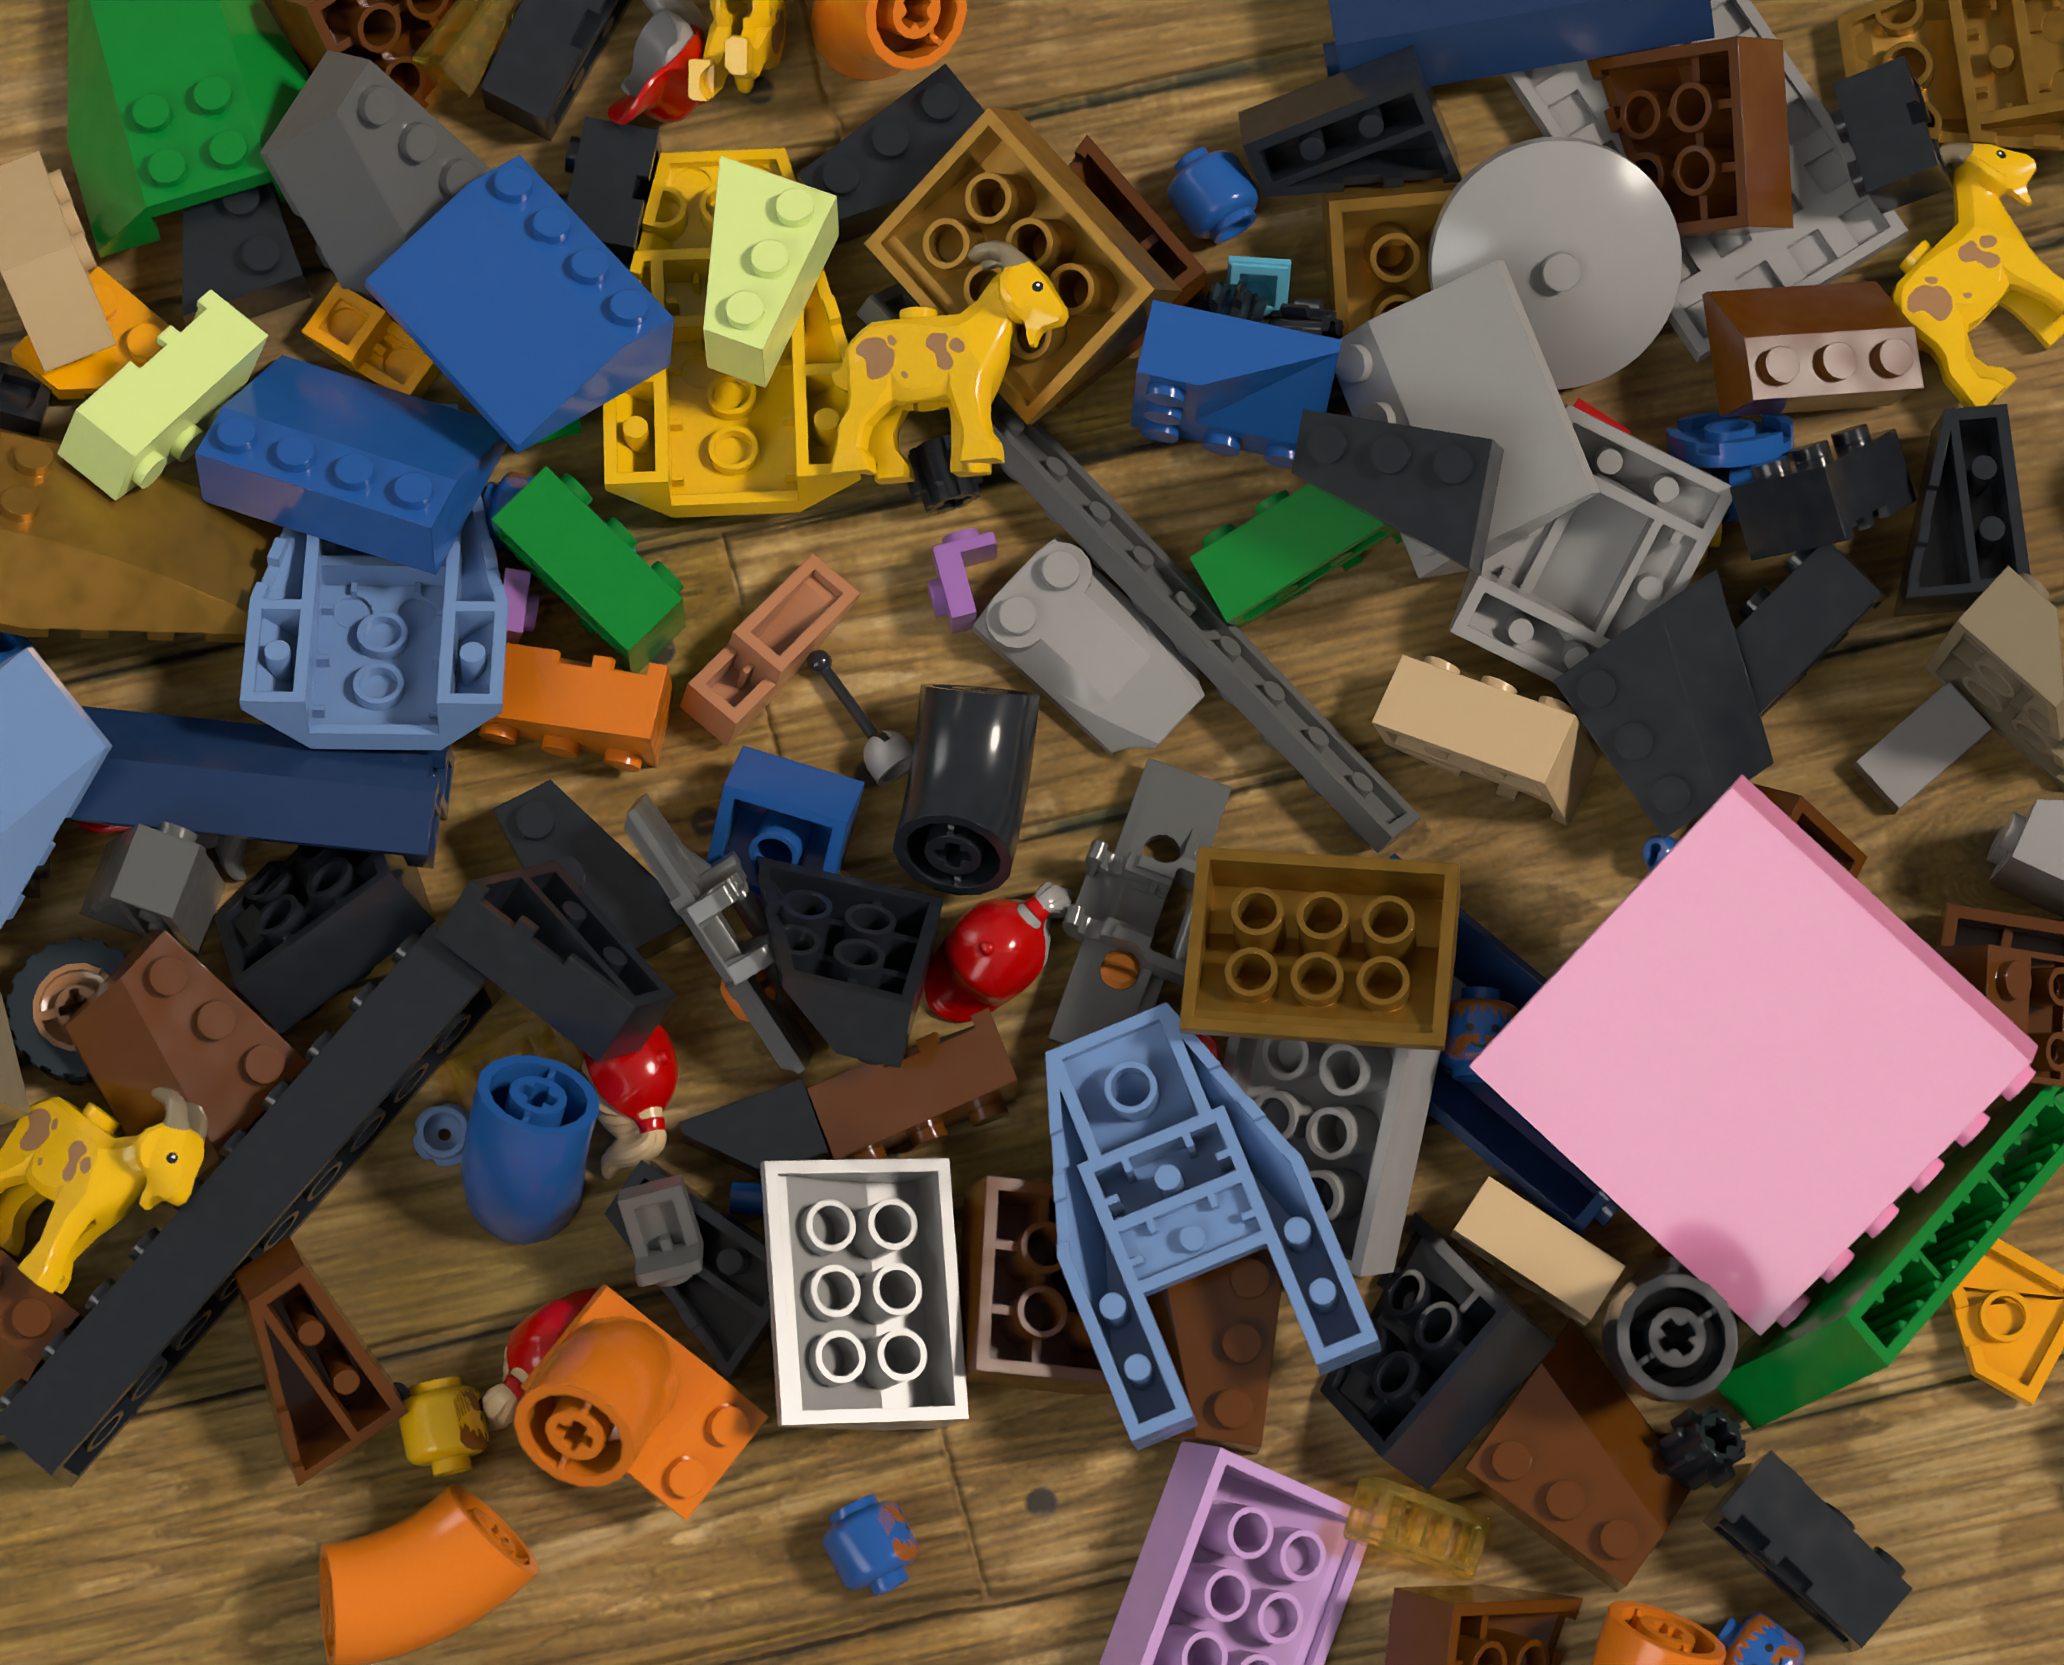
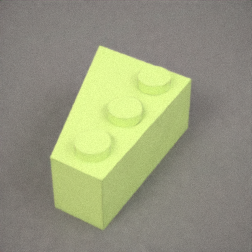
M720 156L703 326L708 368L766 388L839 237L837 196Z
M211 289L197 301L198 310L192 323L181 332L170 325L157 337L156 342L163 349L144 366L139 368L131 361L128 362L75 410L57 454L115 501L136 486L142 489L150 486L159 477L165 466L175 459L180 462L189 459L198 449L222 406L246 386L269 335Z

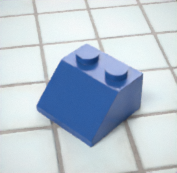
M742 746L723 787L706 862L711 864L734 850L741 861L743 871L747 875L746 881L762 906L763 901L755 870L756 856L839 874L853 833L865 782Z

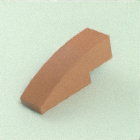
M814 554L810 555L732 632L729 643L687 684L679 707L728 747L807 662L809 654L817 650L855 604L861 593Z

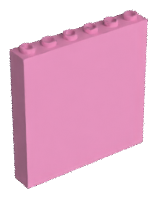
M1741 774L1485 1046L1469 1067L1700 1281L1709 1284L1727 1302L1729 1308L1761 1336L1775 1321L1785 1328L1802 1312L1811 1300L1804 1292L1819 1277L1830 1283L1842 1272L1855 1256L1848 1247L1864 1231L1871 1238L1876 1237L1899 1212L1900 1209L1893 1202L1909 1186L1919 1193L1935 1178L1945 1165L1938 1156L1954 1140L1962 1147H1965L1990 1120V1117L1983 1111L2000 1094L2010 1101L2028 1084L2036 1074V1071L2029 1065L2033 1061L2038 1045Z

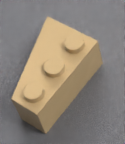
M37 151L0 166V272L45 372L114 346L116 342L88 273V270L97 267V264L85 237L86 234L73 205L74 202L60 169L48 173L40 152Z
M1402 655L1372 720V724L1386 745L1459 777L1462 770L1498 783L1499 786L1495 794L1513 802L1518 791L1537 798L1550 805L1553 810L1551 819L1569 826L1599 760L1576 715H1574L1575 711L1568 704L1549 696H1540L1538 702L1517 695L1518 691L1512 685L1492 676H1483L1481 681L1462 676L1456 666L1434 656H1426L1422 662Z

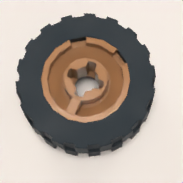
M81 937L68 938L67 942L58 944L55 941L46 945L44 951L38 955L32 954L25 961L27 965L20 973H16L12 981L14 987L11 995L8 994L6 1007L10 1010L8 1022L11 1033L16 1039L14 1042L24 1056L48 1077L59 1081V1079L66 1080L70 1085L83 1086L85 1082L94 1083L63 1025L71 1018L70 1011L73 1005L79 1001H86L127 955L117 947L114 949L109 947L105 941L94 938L92 941H83Z

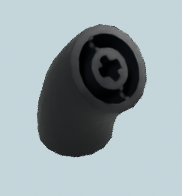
M921 684L911 766L893 845V851L899 865L914 880L933 890L961 896L981 895L998 889L1010 877L1029 786L1040 694L981 686Z
M1665 1256L1645 1263L1613 1296L1602 1322V1349L1613 1375L1631 1392L1657 1402L1689 1401L1713 1391L1730 1373L1738 1351V1315L1729 1308L1727 1302L1709 1284L1700 1281L1675 1257Z

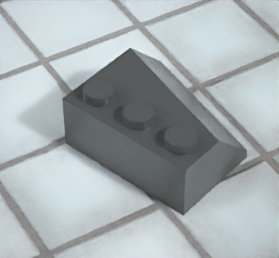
M327 50L260 152L294 215L303 218L316 241L317 246L314 247V250L323 266L332 269L342 289H350L372 303L377 302V300L365 288V280L469 182L492 170L370 59Z

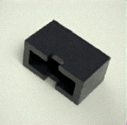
M1904 56L1833 83L1839 106L1831 108L1830 113L1841 142L1844 144L1851 141L1856 160L1848 162L1847 168L1859 198L1869 195L1879 212L1884 214L1952 188L1939 144L1936 139L1932 141L1926 125L1931 123V119L1918 78Z
M585 117L581 137L572 135L567 148L565 172L573 174L569 194H558V196L623 265L631 266L634 252L638 250L643 231L642 221L644 216L642 215L645 203L644 200H639L640 195L648 197L650 195L660 153H662L659 130L628 124L618 125L612 121Z

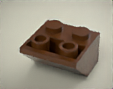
M1989 944L1930 946L2038 1045L2033 1061L2029 1065L2036 1071V1074L2028 1082L2027 1086L2064 1087V956Z

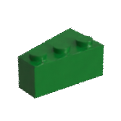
M545 466L491 519L494 534L550 593L554 591L581 617L578 623L591 636L597 633L623 658L619 666L624 671L638 674L686 627L683 598L678 594L684 587L677 577L661 562L656 561L650 567L633 550L638 545V542L618 520L611 517L604 522L588 507L593 501L592 497L575 478L565 473L559 479Z
M1307 484L1289 495L1287 490H1282L1267 497L1255 506L1254 511L1257 516L1238 528L1233 523H1230L1209 533L1201 540L1204 549L1189 558L1226 622L1242 628L1311 590L1310 584L1339 566H1342L1344 572L1361 564L1363 560L1359 554L1389 535L1392 536L1396 544L1402 542L1403 539L1400 532Z

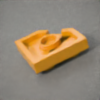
M99 266L89 276L116 345L48 372L44 371L28 334L11 350L12 360L50 388L52 394L59 400L85 399V394L95 393L130 361L141 368L163 349L156 342L157 337L170 326Z
M1998 1239L1950 1294L1948 1300L1971 1375L2029 1407L2037 1399L2064 1348V1275L2003 1240Z

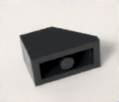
M802 1079L679 1122L687 1145L760 1179V1163L763 1161L829 1160L828 1150Z

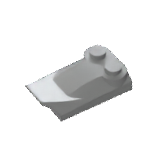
M1059 536L1038 550L994 596L973 624L972 632L1111 756L1117 751L1128 748L1156 749L1205 696L1199 682L1197 666L1192 661L1183 657L1174 647L1172 640L1147 615L1138 611L1124 594L1090 564V560L1083 550L1071 543H1066Z

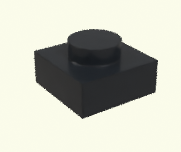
M0 362V428L38 437L53 396L52 390L26 369Z

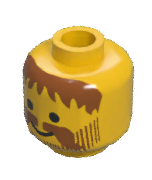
M460 1377L440 1378L411 1386L409 1388L411 1397L403 1401L409 1412L398 1419L407 1460L417 1466H431L434 1477L449 1476L471 1470L470 1457L482 1453L489 1444V1433L479 1391L469 1386H462Z

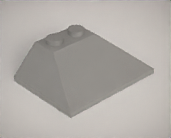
M1569 404L1565 405V409L1600 493L1483 562L1481 576L1469 571L1449 628L1450 632L1552 682L1657 607L1686 589L1733 500L1729 489L1732 485Z

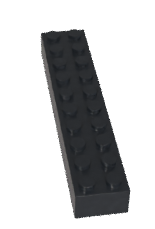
M434 924L423 935L418 931H414L401 943L391 959L396 966L380 984L375 980H371L356 994L348 1007V1010L353 1013L352 1016L337 1033L328 1029L318 1037L305 1055V1059L309 1064L293 1082L285 1078L272 1089L261 1105V1108L266 1113L249 1132L244 1128H240L227 1140L217 1155V1158L222 1163L205 1182L200 1177L195 1179L187 1202L180 1206L173 1205L178 1213L162 1231H159L156 1227L150 1229L137 1242L129 1255V1258L134 1263L117 1282L112 1277L106 1279L92 1293L85 1304V1308L90 1312L73 1332L68 1328H64L54 1336L40 1355V1358L45 1361L44 1365L29 1382L20 1378L0 1398V1432L52 1477L71 1488L237 1300L240 1293L234 1273L288 1236L292 1237L501 999L502 995L497 984L434 937L439 930Z

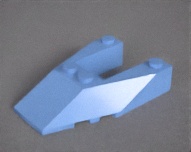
M1167 1002L1045 1052L1054 1175L1053 1193L1058 1243L1057 1258L1131 1442L1137 1451L1198 1426L1146 1297L1266 1247L1268 1248L1320 1376L1381 1351L1375 1329L1303 1157L1267 1119L1266 1115L1249 1095L1247 1096L1223 1069L1220 1062L1195 1034L1180 1033V1017Z

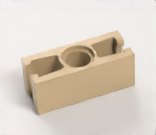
M1490 1176L1448 1238L1567 1318H1572L1582 1328L1591 1321L1626 1267Z

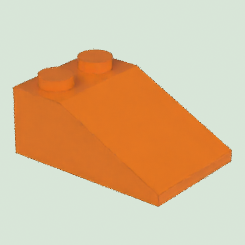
M602 1284L520 1387L526 1392L537 1374L564 1339L574 1330L594 1319L625 1316L646 1322L664 1336L677 1358L680 1385L673 1408L659 1426L653 1430L625 1475L659 1503L687 1521L769 1416L615 1291Z

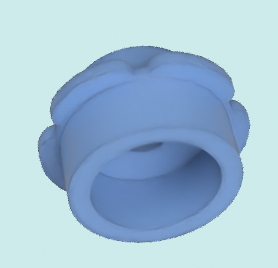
M446 1103L438 1107L431 1106L421 1112L415 1122L417 1134L413 1137L417 1153L425 1160H435V1163L441 1167H450L462 1161V1151L469 1118L468 1112L461 1106L452 1103ZM443 1129L451 1132V1137L447 1141L439 1139V1132Z

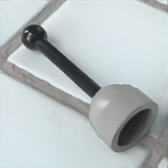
M824 650L811 652L807 658L808 669L812 673L821 675L868 738L863 749V761L879 786H884L906 774L910 770L913 746L909 740L899 732L891 730L878 732L831 668L832 659L829 653Z

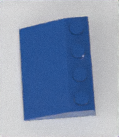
M521 155L469 182L365 280V288L517 454L671 365L674 318Z
M282 355L222 406L196 450L195 458L202 500L204 502L437 575L508 443L483 417Z

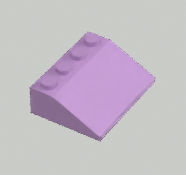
M1182 1441L1099 1665H1324L1378 1517L1221 1447Z

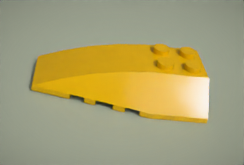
M767 148L660 153L642 221V235L638 250L634 252L629 271L674 318L671 365L603 404L605 491L672 518L801 512L861 480V474H847L837 478L831 475V462L836 446L837 428L847 410L849 394L839 389L833 382L832 371H838L841 368L849 344L824 268L766 388L708 368L703 332L720 156L796 182L786 149Z

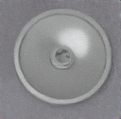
M1561 136L1541 137L1510 145L1492 154L1470 170L1448 196L1439 213L1433 229L1428 257L1431 291L1495 260L1505 261L1557 389L1575 388L1600 381L1618 372L1640 356L1659 334L1671 313L1678 293L1682 270V251L1676 221L1668 203L1652 180L1632 161L1609 147L1589 140Z

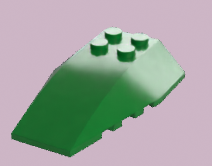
M68 0V147L100 257L161 240L155 220L157 216L273 182L281 203L287 202L260 152L310 76L263 0Z

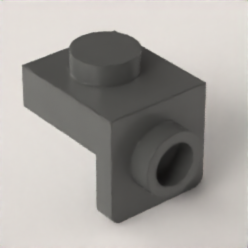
M682 1174L618 1190L617 1202L636 1258L635 1277L638 1286L643 1287L657 1284L661 1287L674 1286L685 1282L693 1274L702 1270L703 1240Z

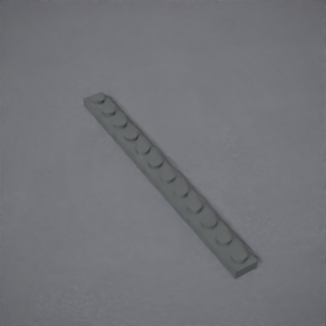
M897 283L869 296L856 314L866 325H869L871 322L900 319V310L921 306L900 283ZM997 392L991 405V420L993 432L1003 445L1005 463H1000L1003 471L1010 478L1019 482L1039 502L1047 517L1068 532L1086 551L1089 560L1097 568L1105 571L1126 592L1133 606L1155 622L1172 640L1176 650L1183 657L1192 661L1213 682L1220 696L1242 712L1260 731L1263 740L1271 748L1279 751L1300 772L1308 787L1329 802L1348 822L1349 828L1359 839L1367 842L1379 853L1405 835L1421 816L1235 625L1226 622L1219 608L1038 421L1032 425H1027Z

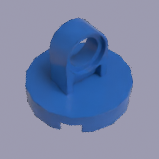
M1720 410L1709 411L1677 420L1678 429L1671 427L1666 429L1668 454L1692 466L1705 467L1706 473L1732 486L1754 478L1751 470L1752 466L1783 457L1791 453V450L1794 448L1793 421L1787 415L1781 413L1763 414L1762 422L1740 419V416L1721 417ZM1733 500L1722 519V523L1739 520Z

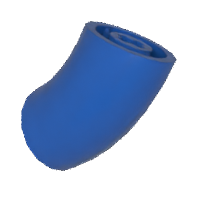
M511 1055L492 1061L479 1074L465 1133L461 1161V1180L469 1211L482 1229L501 1241L527 1245L549 1240L569 1226L582 1206L586 1185V1158L600 1102L594 1087L579 1072L559 1061L535 1055Z

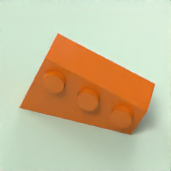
M506 644L503 709L500 714L477 727V729H480L478 735L481 738L505 745H515L517 737L541 742V750L564 758H578L579 751L604 756V764L624 771L639 772L641 764L657 768L674 699L668 665L649 663L647 675L614 669L616 660L612 657L594 655L592 664L562 658L560 657L561 653L554 649Z

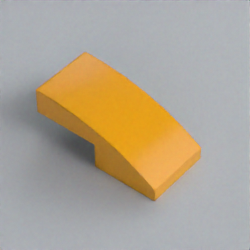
M336 282L301 331L305 338L368 382L421 398L441 371L404 329L392 321L384 309L350 289H342L338 282Z

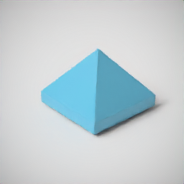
M1229 256L1226 282L1227 284H1238V281L1246 283V288L1252 294L1257 292L1260 299L1266 301L1267 305L1264 316H1269L1272 310H1279L1282 303H1288L1291 260Z

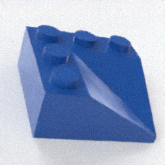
M1153 300L1136 373L1130 427L1142 429L1141 434L1155 441L1174 443L1178 441L1179 437L1203 442V448L1216 454L1236 456L1242 450L1265 455L1264 460L1271 465L1292 469L1303 409L1326 413L1342 340Z

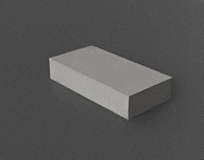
M1949 681L1856 761L1853 769L1896 814L1988 734L1992 727Z

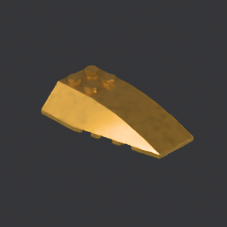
M1876 0L1837 17L1846 78L1904 56L1918 78L1931 119V123L1926 125L1932 141L1936 139L1938 143L1964 142L1991 144L1997 147L2064 151V0Z
M0 428V632L23 637H48L49 629L80 630L81 638L108 639L109 631L147 632V640L173 641L175 632L204 633L206 642L245 643L249 599L256 582L262 581L268 566V553L275 537L280 538L283 526L204 502L201 489L161 474L147 488L142 489L136 486L115 501L57 454L62 441Z

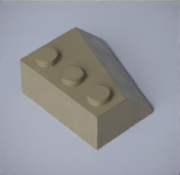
M2007 566L1957 620L1924 668L1943 685L1950 681L1997 733L2064 791V660L2058 610L2048 601L2050 599L2049 592L2036 578L2024 572L2017 574L2011 567Z

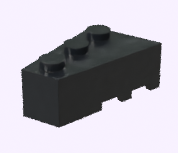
M521 0L512 14L508 31L499 50H493L488 55L480 70L478 83L482 84L480 88L485 108L551 142L632 0Z
M945 63L797 174L798 183L837 196L839 226L837 245L873 233L978 120L985 110Z
M271 183L183 208V318L187 326L192 323L198 310L197 301L210 289L248 319L312 298Z
M1303 409L1291 473L1305 483L1481 576L1504 449L1489 438Z
M556 860L469 881L434 936L598 1063L640 1051L677 997Z

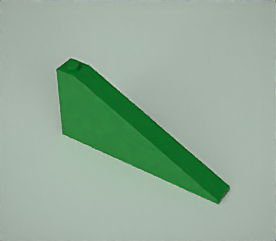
M2026 1085L2013 1099L2008 1101L1990 1118L1985 1127L1965 1147L1960 1145L1943 1161L1944 1167L1923 1190L1917 1193L1912 1189L1895 1205L1900 1209L1899 1212L1876 1237L1871 1238L1865 1232L1848 1248L1855 1256L1836 1278L1827 1283L1819 1277L1804 1292L1811 1300L1788 1326L1783 1328L1775 1321L1761 1336L1755 1333L1742 1345L1736 1353L1730 1373L1716 1388L1753 1430L1887 1368L2064 1163V1087Z

